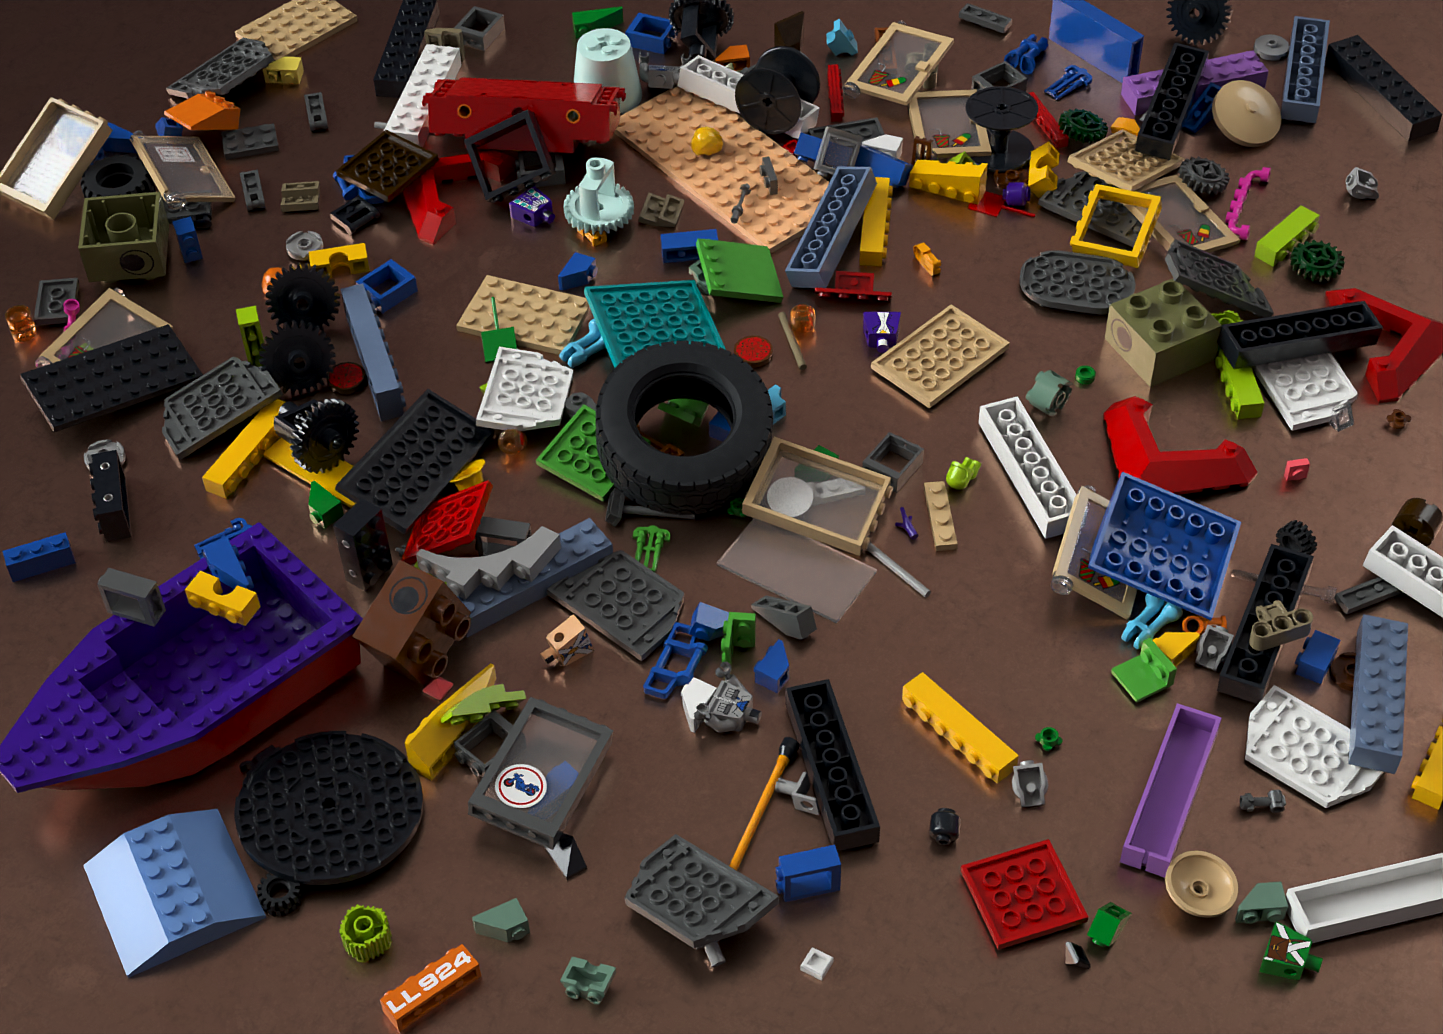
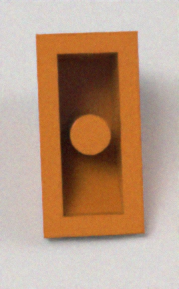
M747 44L729 46L715 58V62L723 66L733 63L734 71L742 70L745 67L749 68L750 55Z

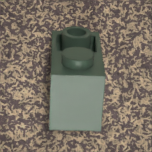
M1282 882L1257 883L1239 905L1235 917L1236 923L1245 922L1252 924L1257 921L1277 922L1283 920L1288 904Z

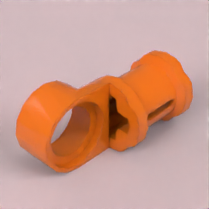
M1221 615L1220 618H1212L1211 620L1201 616H1188L1182 622L1183 631L1190 632L1187 629V623L1195 619L1199 624L1195 632L1200 635L1205 632L1207 625L1218 624V626L1227 629L1225 615Z

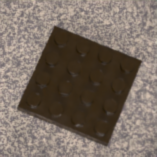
M385 130L337 169L336 173L338 177L390 202L437 163L439 158L437 154Z

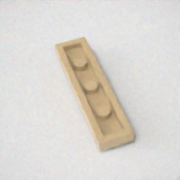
M945 481L924 483V493L936 551L957 549V539Z

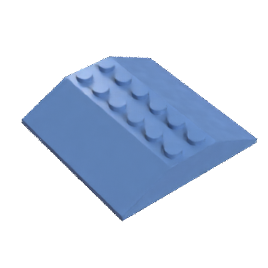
M218 809L168 814L123 833L83 865L128 978L266 918Z

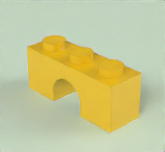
M1050 142L1031 151L1028 187H1030L1031 193H1034L1038 198L1042 197L1047 191L1057 189L1058 176L1051 169L1059 165L1060 153Z
M365 243L309 251L311 268L313 265H316L317 272L323 268L325 274H330V278H332L333 269L338 266L348 267L351 275L370 272Z
M199 571L185 588L188 602L191 606L204 609L214 616L224 617L232 623L246 626L260 608L256 592L237 585L231 593L221 595L223 590L219 578L203 571Z

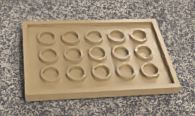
M292 0L236 30L235 34L239 39L248 38L263 41L271 52L274 61L282 57H294L358 20L357 15L335 0Z
M1122 129L1070 155L1068 163L1072 164L1076 169L1088 172L1092 177L1105 180V183L1135 191L1180 167L1184 158L1173 153L1171 159L1166 160L1136 152L1137 136Z
M487 275L456 327L457 331L481 336V332L496 330L491 298L494 297L499 329L514 327L516 345L559 355L569 343L573 342L591 309L585 297Z
M951 304L871 362V369L928 408H931L1009 349L1010 342Z

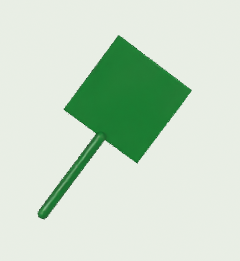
M494 297L491 298L496 330L481 332L485 363L495 361L499 346L517 349L514 327L499 329Z

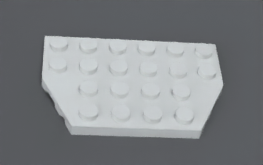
M499 346L476 418V426L513 432L560 426L565 401L568 397L573 378V370L560 365L556 361L550 362L544 359L543 355L538 352Z
M1331 353L1251 366L1292 431L1329 422L1357 399V391Z
M1275 685L1250 713L1245 760L1325 808L1371 790L1384 773L1348 764L1350 729Z

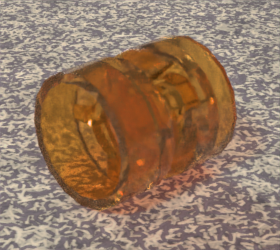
M17 305L6 311L5 318L12 338L15 341L25 342L36 336L37 329L30 309L27 306Z

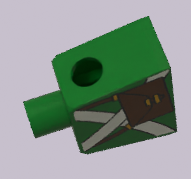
M1275 922L1259 972L1300 980L1304 968L1319 973L1323 958L1309 954L1312 944L1310 938L1279 922Z

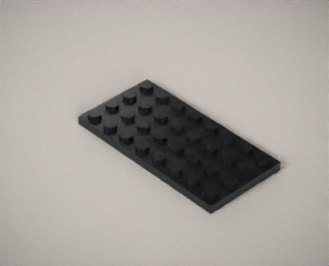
M167 324L20 374V378L55 433L183 388L203 374L170 325Z
M427 389L336 484L335 490L354 503L363 498L381 508L384 522L406 534L450 485V481L464 469L493 437L495 430L476 426V418L430 389Z

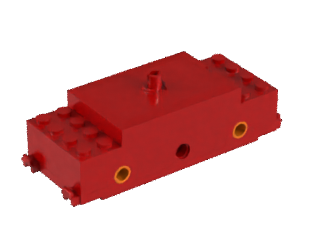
M461 77L459 80L438 79L435 82L433 92L425 93L423 96L422 105L426 106L428 103L429 133H435L436 136L452 134L455 137H461L465 134V139L528 109L535 113L549 152L574 153L579 143L596 141V143L605 144L607 141L610 142L620 123V98H622V101H625L626 93L625 88L602 87V84ZM527 124L478 147V149L537 151Z

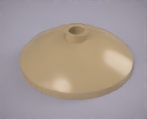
M1204 851L1184 852L1172 860L1166 871L1165 884L1167 891L1176 905L1187 913L1205 918L1216 917L1227 912L1236 901L1238 895L1236 876L1229 865L1216 855Z

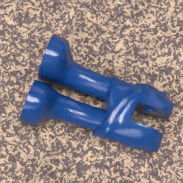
M1030 35L1021 42L1020 47L1006 54L1004 61L1014 68L1020 63V70L1024 74H1031L1036 67L1034 58L1039 56L1048 47L1047 38L1042 37L1036 42L1037 35Z

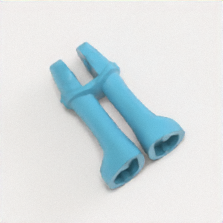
M595 319L589 322V333L586 336L569 343L559 354L560 359L564 362L568 361V365L571 368L585 363L591 355L607 349Z
M1147 593L1145 597L1146 608L1138 617L1127 623L1121 639L1128 642L1138 633L1139 636L1136 638L1133 647L1137 650L1142 648L1144 640L1148 638L1153 640L1154 635L1162 627L1179 620L1183 615L1182 608L1169 602L1165 605L1164 600ZM1161 611L1160 615L1147 626L1146 623Z

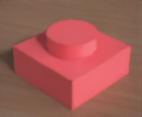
M1307 458L1287 461L1284 472L1286 481L1307 478L1310 466Z

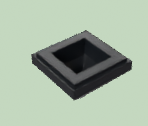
M1069 941L1065 943V964L1089 969L1091 964L1082 946Z

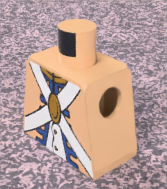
M573 614L547 635L546 639L550 647L540 653V656L547 665L558 659L562 666H567L593 652L594 649L585 627Z

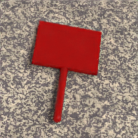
M985 191L979 204L970 203L967 208L994 217L998 216L1001 209L1030 217L1036 216L1034 213L1005 206L1006 200H1003V196Z

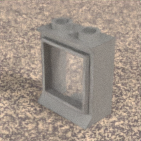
M826 127L813 169L818 170L817 174L828 177V174L834 175L838 166L854 167L864 137L836 128Z

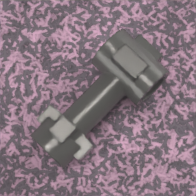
M1271 790L1267 793L1268 797H1253L1251 793H1245L1240 796L1239 802L1242 810L1253 811L1254 807L1270 806L1271 812L1279 813L1285 810L1286 800L1280 790Z

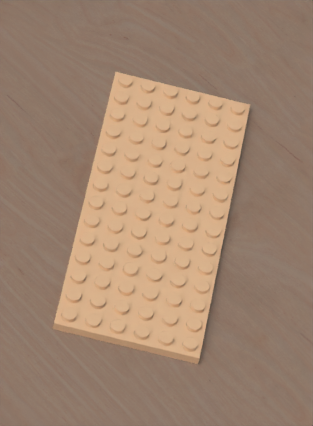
M678 85L621 115L620 123L614 132L755 244L767 246L770 253L777 251L804 234L829 184V181L798 160L763 132L753 128L736 112L730 111L724 106L716 105L708 99L700 98L692 92H686L678 87ZM706 126L714 128L723 139L721 151L711 155H696L691 149V140L695 131ZM763 157H770L778 179V194L770 195L768 188L764 186V176L761 177L759 170ZM748 183L751 192L745 195L742 203L743 214L739 217L738 222L734 224L730 221L732 209L739 203L741 198V185Z

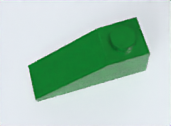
M623 7L572 12L576 39L581 38L589 31L601 28L610 29L623 23Z

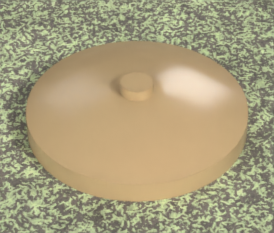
M1245 80L1232 81L1225 84L1213 99L1212 113L1218 128L1226 137L1237 144L1247 147L1265 145L1275 137L1280 129L1281 113L1279 106L1272 95L1258 84Z

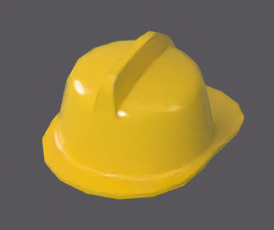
M479 459L468 463L450 483H454L457 489L462 491L484 482L482 468L485 465V460Z

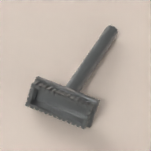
M614 488L613 492L609 495L605 521L615 527L620 521L622 513L695 519V513L692 511V515H679V511H677V515L664 513V509L661 513L651 510L649 507L624 505V492L621 493L618 489Z

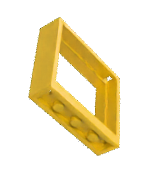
M1096 184L1093 191L1089 193L1087 206L1085 205L1083 208V217L1081 221L1077 222L1076 234L1071 237L1070 246H1072V251L1108 257L1122 263L1124 266L1139 269L1162 210L1161 197ZM1099 199L1149 208L1132 251L1083 241Z

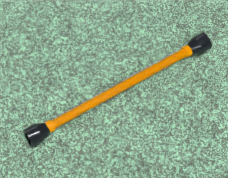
M785 737L780 744L777 764L729 865L736 871L766 810L778 778L781 777L784 768L795 757L800 747L799 742L794 738Z

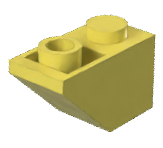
M282 57L263 69L266 83L300 84L304 72L301 57Z

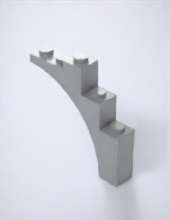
M541 526L531 537L503 552L488 556L472 558L448 557L434 554L424 549H420L416 556L420 570L436 576L443 582L446 581L447 586L456 596L466 600L480 583L499 591L513 574L521 579L533 582L559 552L561 541L560 534Z

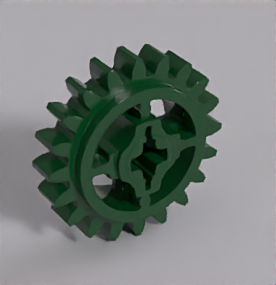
M1075 108V110L1069 109L1064 111V113H1061L1058 123L1059 129L1064 130L1063 134H1067L1069 138L1081 141L1082 143H1096L1106 138L1108 132L1107 123L1103 122V118H1099L1097 114L1095 115L1091 111L1088 112L1084 109L1078 110Z
M1312 240V243L1305 241L1304 245L1299 243L1298 247H1294L1290 257V265L1293 266V271L1298 270L1297 275L1303 274L1304 279L1311 278L1313 282L1315 279H1319L1320 282L1323 279L1330 281L1331 277L1336 279L1337 274L1341 275L1345 264V257L1341 256L1342 251H1336L1337 246L1331 247V243L1324 244L1322 240L1320 242Z

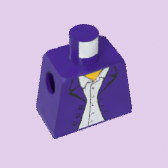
M901 312L863 313V329L870 348H877L879 353H885L889 348L897 344Z

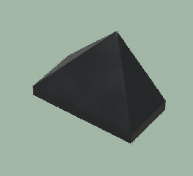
M562 833L553 850L544 847L566 880L587 869V865L573 836Z

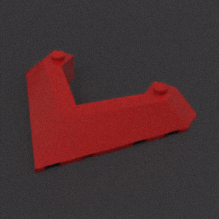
M497 150L478 152L486 175L490 179L501 183L516 169L515 159H518ZM469 154L439 158L437 163L402 191L419 239L434 245L456 225L454 207L439 201L436 184H440L442 180L453 179V182L467 180L468 176L476 175Z
M1356 288L1326 291V296L1331 306L1365 301L1384 330L1388 332L1393 330L1401 334L1402 339L1389 356L1369 358L1365 376L1378 403L1398 401L1403 396V393L1407 389L1409 390L1417 382L1418 378L1422 374L1424 375L1441 357L1443 353V322L1406 310Z
M1133 396L1115 402L1103 414L1104 421L1107 423L1108 437L1112 443L1111 449L1116 469L1119 471L1118 477H1120L1122 472H1125L1174 494L1181 495L1202 492L1204 488L1220 490L1227 489L1229 485L1239 484L1240 487L1248 486L1258 474L1245 449L1226 439L1217 449L1160 452L1148 426L1153 404L1142 398Z

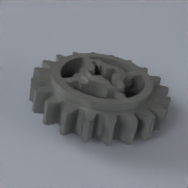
M1199 156L1196 159L1191 157L1190 160L1186 158L1185 161H1182L1178 171L1180 174L1179 178L1183 179L1182 183L1188 184L1187 187H1191L1194 191L1197 190L1201 193L1206 192L1209 195L1211 192L1217 194L1218 191L1222 193L1223 190H1226L1230 180L1228 177L1229 173L1225 172V168L1220 167L1221 164L1215 163L1214 160L1200 158Z

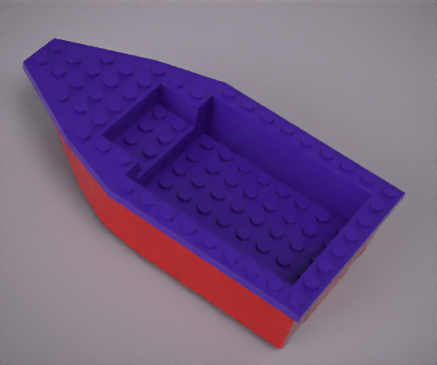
M258 522L229 541L231 546L236 545L240 555L237 559L238 561L243 560L247 573L244 574L246 577H251L254 585L251 591L257 593L260 608L246 626L232 623L224 617L214 616L204 609L194 608L189 604L185 588L199 571L212 575L206 559L203 557L158 586L166 611L155 627L113 615L94 627L45 680L0 744V774L17 793L36 788L82 790L146 787L194 775L232 753L361 664L360 643L352 636L363 618ZM220 581L223 590L221 595H227L234 590Z

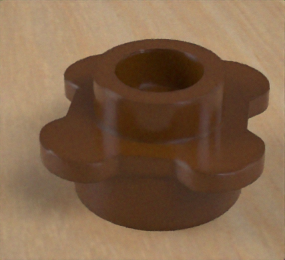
M1394 409L1391 415H1387L1386 420L1392 428L1403 429L1406 423L1411 421V416L1406 415L1400 409Z

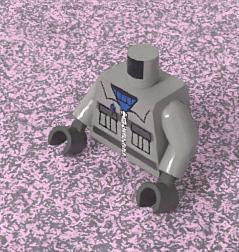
M639 52L640 79L648 83L650 88L673 89L678 85L680 68L692 60L691 55L687 59H685L684 54L681 55V66L648 65L649 52H647V56H641V52Z
M722 662L720 666L724 671L719 667L716 669L715 674L719 678L725 677V681L721 680L709 705L700 703L696 707L697 711L694 713V717L696 720L704 719L706 726L712 727L719 733L742 731L746 721L758 724L762 711L753 709V696L734 674H730L731 665L728 662Z

